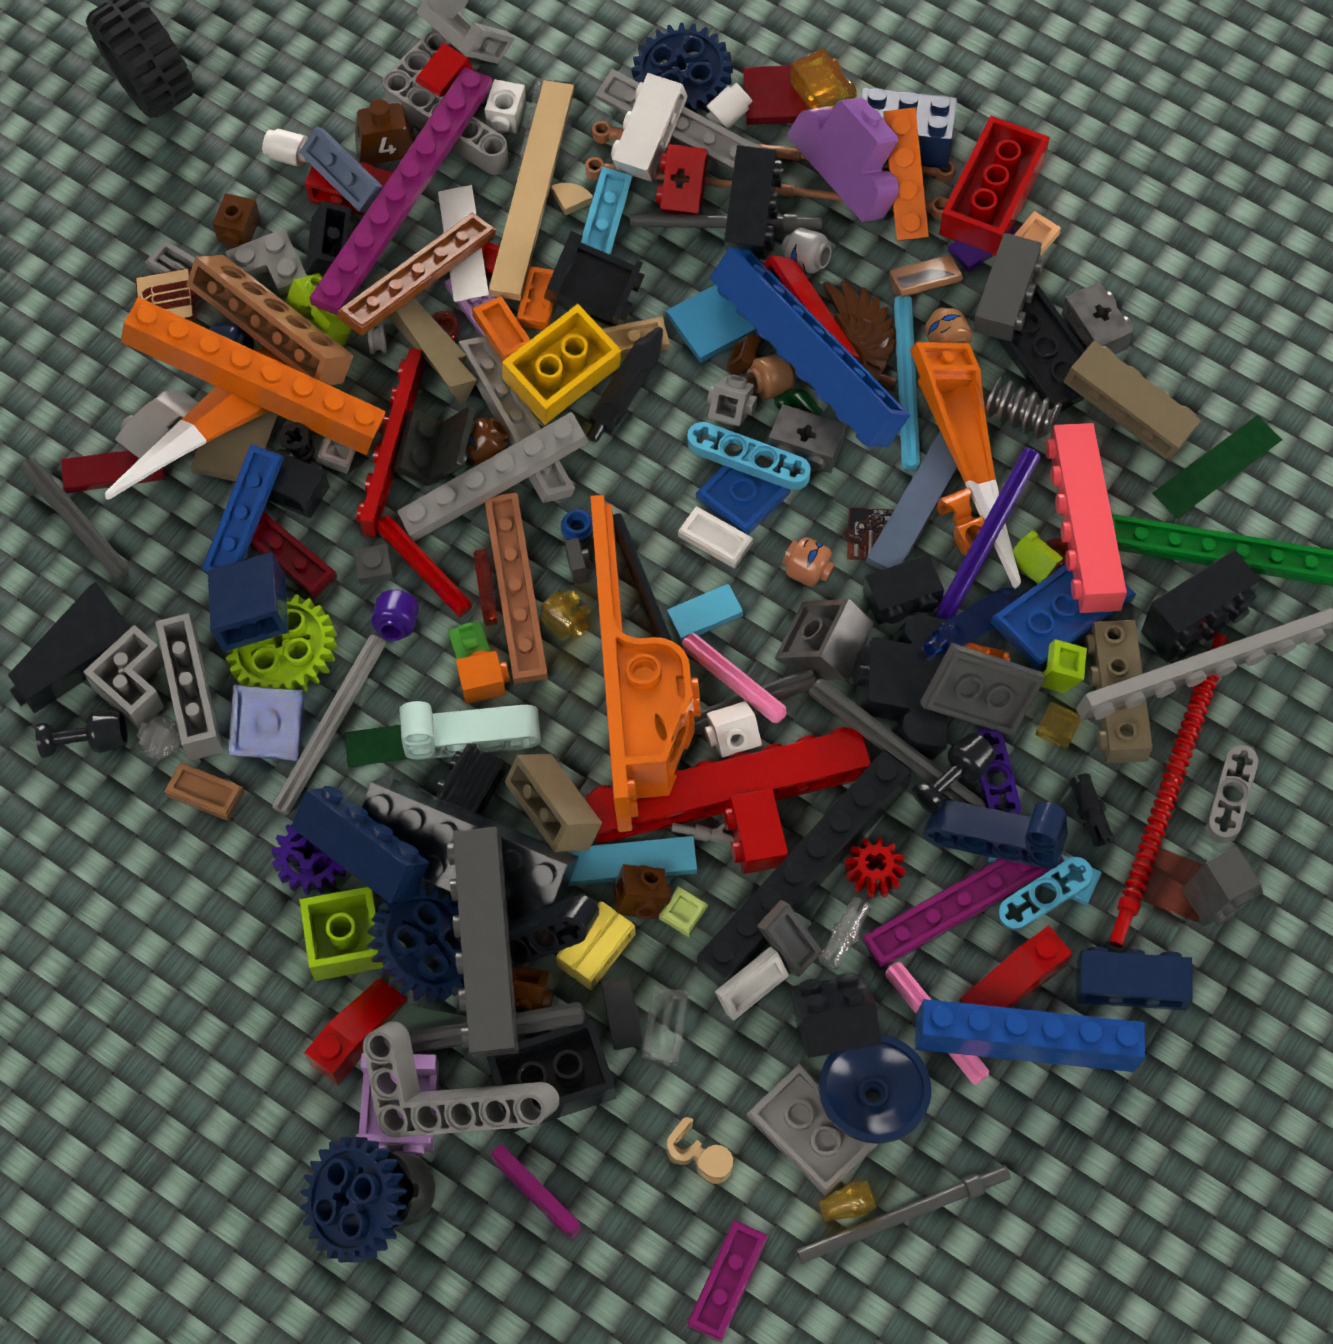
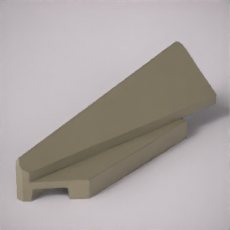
M388 273L376 275L373 279L377 282ZM412 298L389 315L388 318L416 349L422 350L425 360L439 374L456 401L463 405L466 403L477 381L463 365L467 355L415 298Z

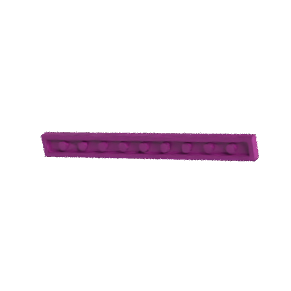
M467 67L462 69L311 294V305L338 316V310L351 301L492 88L491 77Z

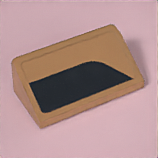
M947 255L892 269L889 272L893 294L902 297L958 283L963 280V276L954 260Z

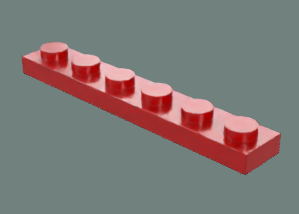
M409 348L406 360L402 359L399 364L398 378L400 382L398 388L393 387L391 392L390 406L392 409L390 416L385 415L383 419L382 435L384 437L382 444H377L374 450L373 473H368L366 477L365 502H360L357 508L356 521L360 522L364 536L377 537L376 523L382 519L395 474L394 466L407 413L414 408L425 369L423 352L420 349Z

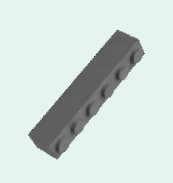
M497 827L452 831L453 843L447 844L449 864L455 865L456 879H450V891L452 901H458L459 915H453V929L455 938L461 937L462 951L456 952V967L458 974L464 975V988L459 989L458 992L460 1010L467 1013V1026L461 1027L463 1048H469V1052L474 1058L519 1053L501 834Z

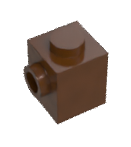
M225 193L213 222L218 242L234 248L252 240L261 218L256 200Z

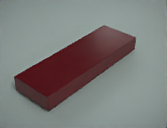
M129 450L61 459L63 489L65 493L110 488L139 458ZM164 467L136 484L165 480Z
M265 512L262 514L250 546L260 555L273 552L285 576L314 600L337 578L336 571Z

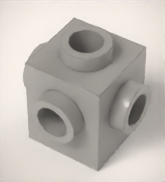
M723 376L709 390L707 404L710 405L708 418L718 420L725 425L740 426L748 415L752 416L757 404V396H753L755 385L747 383V380L741 376Z

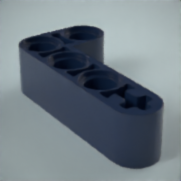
M944 799L943 809L937 815L929 814L923 836L929 842L938 846L1044 869H1054L1058 867L1068 836L1067 815L1065 810L1059 805L1044 801L1035 804L1032 816L1028 817Z

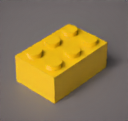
M577 304L502 361V379L545 425L620 367L622 350L585 310Z

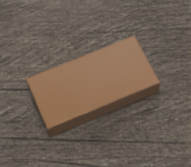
M182 762L179 763L164 791L165 795L169 798L226 821L230 820L245 792L242 786Z

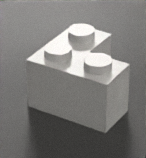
M135 625L83 671L92 689L115 710L121 711L125 719L139 731L164 708L157 691L146 682L164 665L162 653L159 646Z

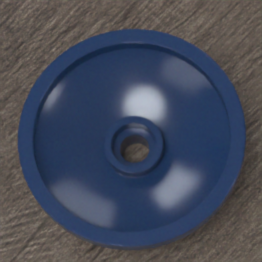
M880 1034L881 1045L829 1054L819 1078V1097L823 1110L829 1120L847 1136L861 1142L874 1144L893 1142L911 1133L925 1117L931 1100V1080L923 1060L906 1043ZM868 1092H875L879 1099L877 1101H870L867 1099L866 1094Z

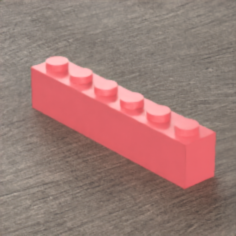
M1094 423L1054 425L1051 438L1046 439L1045 453L1047 459H1052L1053 466L1050 469L1051 485L1057 486L1058 491L1055 498V507L1057 514H1062L1063 518L1060 527L1062 542H1067L1068 545L1066 567L1068 571L1073 572L1074 579L1071 581L1072 599L1078 600L1080 613L1121 611L1127 590Z

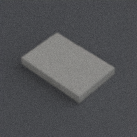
M800 1063L746 1114V1117L825 1197L878 1146V1144L855 1140L835 1127L823 1110L819 1097V1082Z

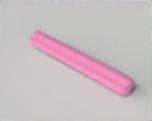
M691 633L687 638L683 639V650L772 723H779L781 719L785 718L787 712L784 704L698 635Z
M897 962L887 969L886 978L915 1013H917L923 999L931 1000L902 963ZM948 1053L973 1084L976 1085L982 1082L989 1075V1069L978 1056Z

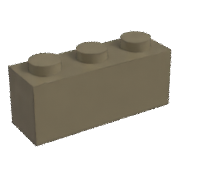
M517 755L506 777L505 784L554 852L589 850L602 822L553 755Z

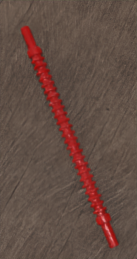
M1216 634L1210 650L1227 645L1228 637ZM1217 674L1207 676L1206 680L1192 689L1194 694L1189 698L1191 703L1187 704L1186 708L1188 711L1183 715L1185 720L1181 721L1180 724L1183 729L1178 730L1177 734L1179 737L1174 741L1177 746L1172 747L1171 750L1174 755L1169 756L1168 760L1170 763L1165 767L1168 772L1162 775L1165 781H1161L1159 784L1162 790L1156 792L1158 798L1153 801L1155 807L1150 809V813L1153 816L1147 818V822L1150 825L1144 827V831L1147 834L1141 836V840L1144 843L1138 844L1140 852L1135 853L1137 861H1133L1131 865L1134 870H1130L1128 873L1131 879L1125 881L1128 888L1122 890L1124 896L1119 898L1117 904L1119 914L1109 939V944L1114 947H1123L1132 918L1139 913L1141 907L1139 901L1144 898L1141 892L1147 890V886L1144 883L1150 881V877L1147 874L1153 872L1151 865L1156 863L1154 856L1159 854L1157 847L1162 845L1160 838H1163L1166 834L1163 829L1168 828L1169 825L1166 820L1172 817L1169 811H1173L1175 808L1172 802H1176L1178 799L1176 794L1181 791L1178 785L1184 782L1181 776L1186 775L1185 767L1190 765L1188 759L1193 756L1190 750L1195 749L1196 744L1194 741L1199 739L1197 733L1202 730L1199 724H1203L1205 721L1203 716L1208 712L1206 707L1210 706L1211 702L1209 699L1214 695L1211 690L1216 689L1217 685L1215 682L1220 678Z

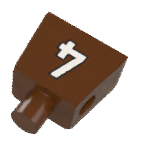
M377 99L371 102L369 108L359 109L356 115L355 142L359 163L364 162L372 165L403 159L415 141V134L402 104L398 102L388 104L383 99Z

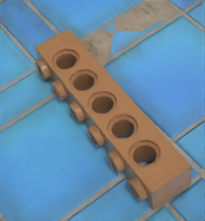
M226 256L195 257L186 286L291 368L328 385L343 384L354 356L351 352Z

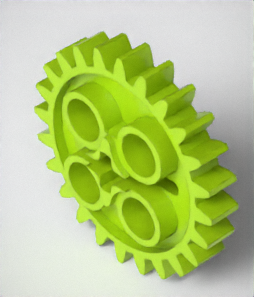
M296 594L291 602L287 599L289 633L228 651L229 655L225 658L231 667V673L235 679L237 678L242 688L248 687L252 695L260 691L263 698L268 699L271 693L274 692L277 699L281 700L284 691H288L291 697L294 698L296 696V688L301 687L303 691L308 692L307 682L311 680L316 684L320 683L317 676L318 672H330L325 662L335 661L331 650L338 649L334 639L337 633L332 626L333 623L329 615H325L320 605L315 607L310 598L302 602L299 595ZM300 624L296 629L290 630L293 626ZM306 653L304 657L296 659L299 655ZM273 663L269 668L263 669L267 664Z

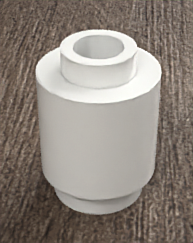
M735 83L731 88L727 86L706 106L710 111L706 117L728 130L749 110L748 106L753 101Z
M282 129L268 130L263 140L262 150L265 155H269L271 160L301 167L304 162H308L299 153L308 137Z

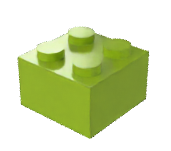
M363 887L299 899L308 964L315 981L377 970L383 967L382 962L371 961L378 953V950L368 948V944L376 938L368 934V930L375 924L371 919L378 912L377 900L371 888Z

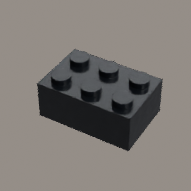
M737 145L724 238L726 251L729 247L747 249L761 260H766L767 251H773L775 232H773L774 224H771V219L777 220L779 209L778 192H775V187L781 188L783 179L782 160H777L776 149Z
M1234 549L1152 601L1141 632L1166 663L1176 656L1181 659L1191 653L1196 647L1195 644L1202 639L1206 641L1213 639L1216 634L1223 630L1222 626L1230 621L1235 624L1245 618L1250 612L1248 608L1251 602L1257 597L1255 592L1261 580Z
M592 1018L585 1020L580 1025L563 1027L518 1042L519 1053L487 1056L495 1086L544 1082L552 1085L557 1090L559 1106L553 1114L540 1124L617 1099L615 1085ZM532 1098L533 1105L541 1110L540 1104ZM501 1103L503 1112L506 1113V1109L504 1105ZM529 1127L511 1128L509 1131L511 1134Z

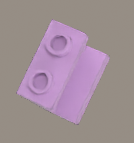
M362 1053L361 1070L363 1072L359 1134H356V1137H367L368 1140L378 1141L379 1148H388L389 1151L407 1152L418 1157L424 1156V1152H434L435 1134L389 1137L380 1130L376 1119L365 1056ZM413 1054L420 1092L438 1091L439 1062L436 1055ZM390 1074L393 1082L397 1084L395 1077ZM430 1107L432 1114L436 1117V1111ZM397 1110L398 1116L404 1120L403 1115Z

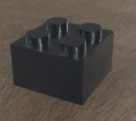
M847 972L839 974L833 979L822 981L808 979L801 982L800 985L790 986L796 1027L808 1058L881 1045L877 1007L863 973Z

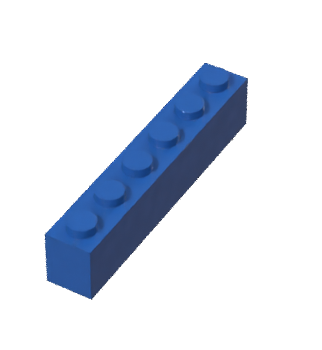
M923 999L916 1013L915 1050L1135 1072L1145 1058V1022Z

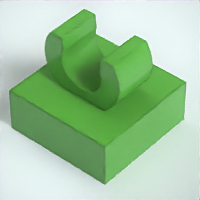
M481 621L462 624L458 628L448 631L456 659L469 657L472 653L481 650L491 652Z

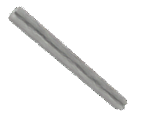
M370 635L272 805V808L280 814L286 816L290 814L383 651L386 642L382 638Z

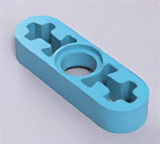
M1072 857L1062 862L1058 867L1048 871L1006 898L999 908L1000 922L1004 927L1013 931L1027 927L1086 889L1093 876L1091 865L1080 857ZM1073 865L1075 869L1083 868L1085 870L1082 875L1083 882L1078 883L1075 879L1065 884V888L1069 892L1063 894L1060 884L1052 877L1058 874L1061 881L1069 875L1070 866ZM1049 884L1055 889L1056 898L1053 902L1043 904L1036 899L1035 890L1039 885ZM1028 894L1031 904L1039 911L1033 914L1031 907L1022 912L1021 917L1023 920L1021 922H1017L1015 919L1008 920L1006 918L1009 913L1008 906L1013 904L1015 908L1021 907L1026 903L1022 896Z

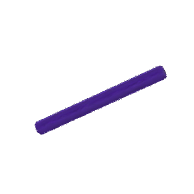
M1028 447L1022 451L933 617L948 619L950 626L1040 459V454L1037 451Z

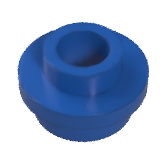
M579 509L568 512L561 521L563 536L567 540L578 538L579 542L588 540L593 534L592 517L587 512ZM575 525H582L584 527L581 530L572 529Z

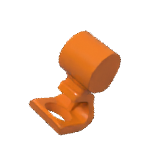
M969 488L940 498L936 508L939 515L954 512L952 520L957 525L953 530L954 539L963 556L967 555L984 523L981 516L973 518L971 515V491Z

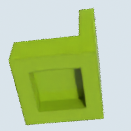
M1057 639L1049 644L1047 669L1042 672L1045 680L1041 687L1066 694L1082 682L1085 674L1087 648Z

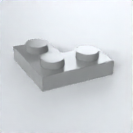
M284 228L225 251L228 259L252 277L269 272L280 296L289 292L294 279L307 276Z

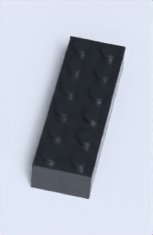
M386 775L370 783L362 806L368 812V816L371 819L389 827L396 838L403 843H408L417 848L418 854L430 862L423 880L450 891V879H456L455 865L449 864L447 844L453 843L452 831L497 827L501 834L507 915L514 919L563 901L579 857L569 852H554L548 843Z

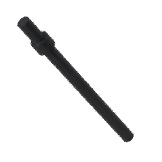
M620 513L614 514L615 535L655 636L672 641L623 516Z

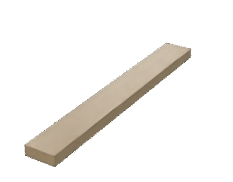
M543 80L490 282L489 296H502L505 299L521 301L575 92L574 85Z

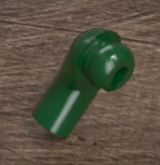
M790 388L784 391L783 394L776 396L774 400L779 410L782 404L818 416L823 413V410L805 390Z

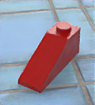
M1048 925L1018 947L961 997L959 1001L966 1004L1012 1008L1067 967L1072 952Z
M378 978L333 1018L306 1049L304 1054L310 1065L339 1086L361 1059V1055L364 1053L363 1042L365 1037L378 1027L390 1022L408 999L404 995H400V992L392 986L389 987L388 983L381 978Z

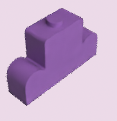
M863 97L840 100L834 108L827 106L802 111L796 118L787 137L862 223L883 219L897 198L899 191L896 177L891 172L882 171L883 165L898 142V136L881 118L880 113L873 109Z

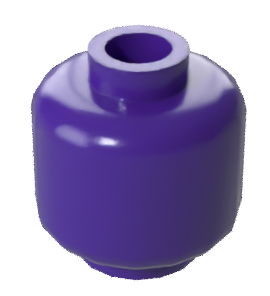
M400 589L382 592L376 598L371 624L373 629L382 638L390 641H398L410 636L414 631L419 611L417 600Z

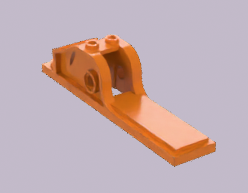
M604 495L590 496L613 794L618 832L632 831L631 817H638V798L670 795L677 777L674 774L683 750H688L695 732L694 717H701L698 678H691L689 659L685 651L678 644L665 638H635L623 633L612 504H605Z

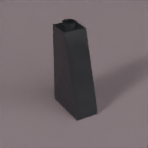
M97 582L91 584L8 674L14 684V687L9 689L20 706L27 703L34 714L87 680L83 671L130 629Z

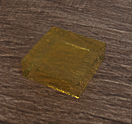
M1050 701L1035 735L1068 749L1081 722V718L1078 713Z

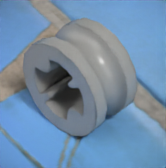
M383 323L378 328L373 327L367 332L370 354H375L377 350L387 353L386 331Z

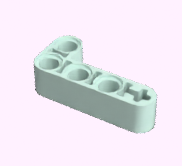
M413 701L403 704L399 709L402 745L405 756L409 759L424 760L453 757L457 751L463 752L467 743L489 753L529 749L541 744L538 708L533 705H514L433 714L429 703Z

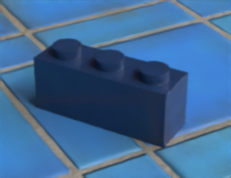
M1089 947L1086 950H1081L1077 959L1076 1003L1186 1011L1193 1000L1192 957H1182L1181 953L1168 951L1162 952L1160 955H1147L1145 951L1139 949L1124 950L1123 953L1109 952L1104 947Z

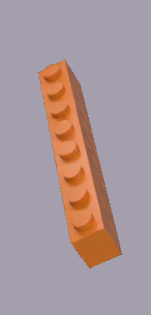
M140 297L137 298L124 321L121 343L290 421L301 423L306 428L366 456L380 430L386 411Z

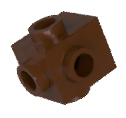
M623 864L613 885L615 911L621 915L634 916L640 919H657L664 905H668L670 902L671 886L666 884L665 869Z
M524 966L512 968L516 1013L552 1007L553 992L547 991L550 971Z

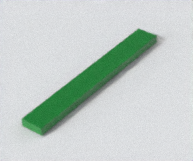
M1112 514L1119 551L1209 566L1235 549L1256 574L1333 586V550Z

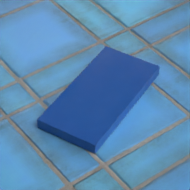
M1066 564L995 614L990 622L1037 670L1047 664L1049 644L1057 639L1074 644L1091 632L1094 622L1106 621L1118 612L1080 613L1078 600H1073L1071 595V581L1074 579L1073 572L1067 570ZM1126 583L1127 594L1122 608L1133 601L1136 593Z

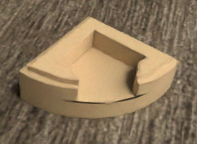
M558 183L551 186V192L565 216L592 203V194L580 185Z

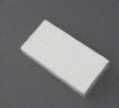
M697 506L678 531V537L734 569L753 544L752 537Z
M770 946L718 988L715 993L726 1014L734 1021L784 981L789 974L778 952Z

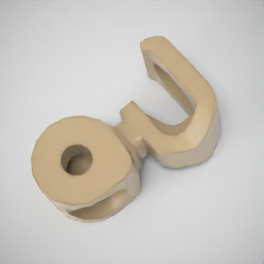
M683 1118L667 1140L666 1153L669 1160L679 1165H687L692 1160H695L697 1173L703 1179L712 1184L725 1182L732 1173L733 1157L731 1152L722 1145H713L703 1149L702 1143L698 1140L684 1150L678 1148V1143L693 1127L692 1118Z

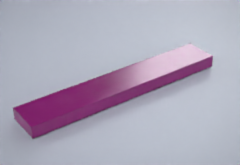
M1062 856L1060 858L1059 864L1065 861ZM998 859L863 935L862 941L881 970L1005 900L1052 869Z

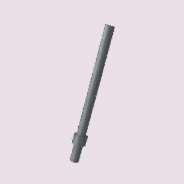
M784 213V216H778L777 220L771 219L774 229H783V233H792L800 227L809 230H822V217H796L797 213ZM631 214L630 227L726 228L728 215Z
M1003 1165L981 1175L975 1172L963 1177L962 1182L796 1249L800 1262L802 1264L965 1197L973 1199L985 1194V1189L1011 1179L1006 1165Z

